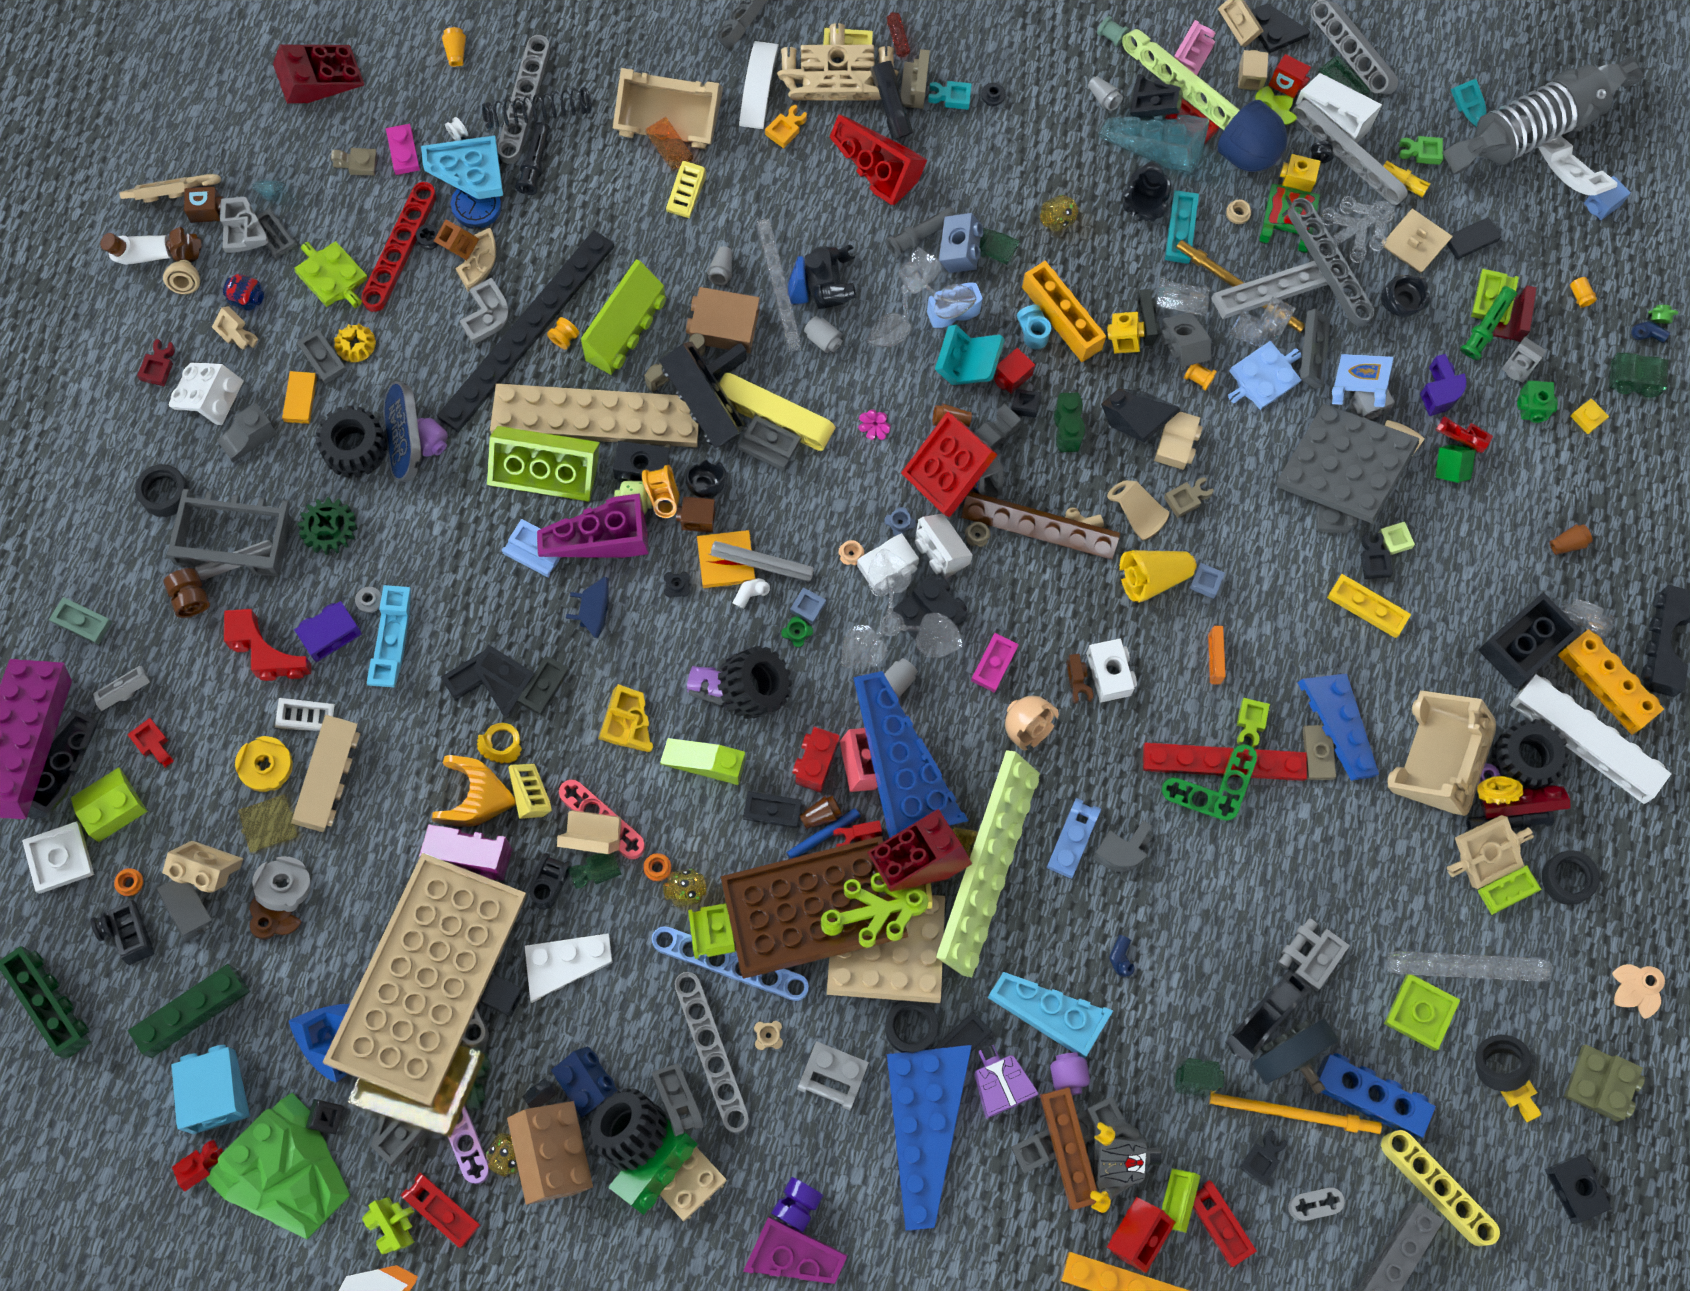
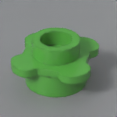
M1657 305L1652 311H1648V314L1652 315V322L1670 324L1673 322V316L1678 315V311L1672 310V307L1669 305Z

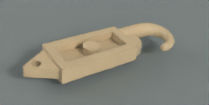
M216 174L183 177L137 185L134 189L122 191L119 194L121 199L135 198V200L143 199L145 203L159 200L158 196L168 195L169 198L181 197L184 195V188L218 184L221 182V177Z

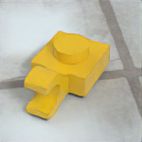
M1528 1080L1526 1085L1517 1090L1500 1091L1510 1108L1518 1104L1519 1110L1526 1122L1541 1115L1538 1107L1531 1099V1096L1537 1094L1530 1080Z

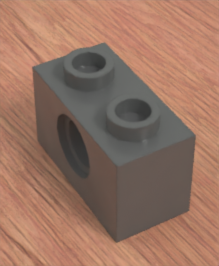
M1192 312L1163 319V330L1160 331L1161 341L1164 345L1168 346L1172 358H1176L1181 367L1211 360V338Z

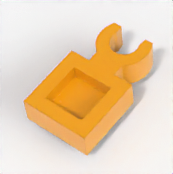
M797 105L790 107L787 117L780 113L765 129V135L783 149L799 134V126L807 121L806 112L801 116H795Z

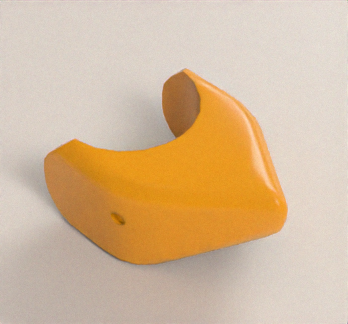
M444 756V766L460 771L469 777L470 790L467 798L456 808L448 811L433 812L431 818L433 822L471 827L480 825L516 806L515 797L483 762L469 757Z

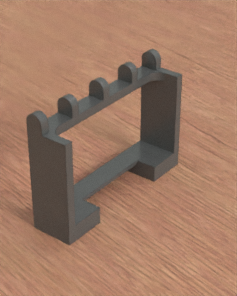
M183 489L167 556L174 565L196 567L202 561L248 566L252 574L279 577L292 519L288 513L290 508L289 501L283 500L281 508L266 507V498H259L257 505L240 504V495L233 494L231 502L215 501L214 492L207 491L205 499L190 498V489ZM193 507L279 517L270 557L184 547Z

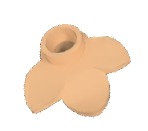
M1626 964L1612 972L1614 978L1621 983L1615 993V1005L1620 1007L1637 1006L1640 1015L1644 1019L1656 1013L1661 1005L1659 992L1665 984L1664 975L1659 969L1652 966L1640 969L1634 965ZM1648 975H1652L1655 978V983L1652 986L1646 984L1645 979Z

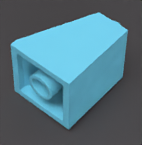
M226 1045L211 1047L208 1049L209 1053L200 1056L197 1053L180 1057V1062L171 1064L178 1130L197 1134L250 1117L236 1051L226 1047Z

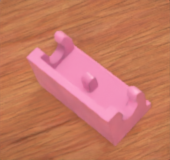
M1195 20L1174 58L1197 75L1215 45L1216 41L1209 38H1213L1215 32Z

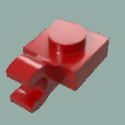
M151 718L127 734L145 757L153 753L165 768L174 762L162 746L169 740Z
M880 820L853 825L852 828H837L833 831L834 836L842 835L846 839L844 843L836 844V847L851 844L852 841L859 842L879 837L882 834Z
M214 1139L208 1141L203 1146L201 1153L195 1150L172 1166L178 1185L184 1192L209 1176L210 1172L208 1169L218 1163V1158L224 1150L222 1148L218 1149Z

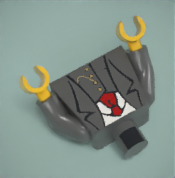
M1123 1119L1106 1125L1099 1122L1095 1126L1092 1174L1100 1191H1092L1090 1197L1097 1201L1091 1206L1092 1209L1102 1213L1109 1209L1111 1200L1118 1194L1134 1186L1135 1183L1144 1181L1146 1165L1161 1164L1160 1148L1147 1147V1142L1141 1132Z

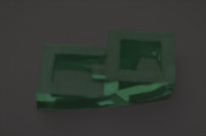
M983 228V236L980 239L979 246L980 256L985 258L988 255L1008 265L1020 241L1003 233Z

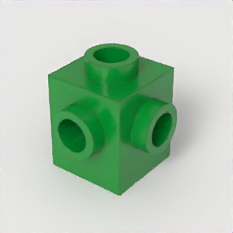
M1528 381L1521 389L1517 400V408L1521 410V419L1530 420L1533 423L1547 421L1553 412H1556L1558 406V399L1554 397V382Z

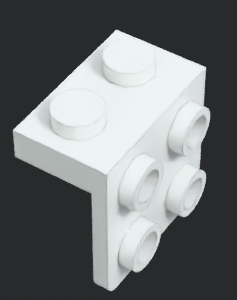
M190 363L183 370L182 378L171 395L169 407L174 410L198 411L214 424L222 425L244 380L223 364Z

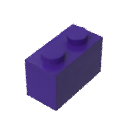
M341 601L327 605L322 610V613L313 618L310 617L303 620L299 627L294 629L315 662L320 661L362 635Z

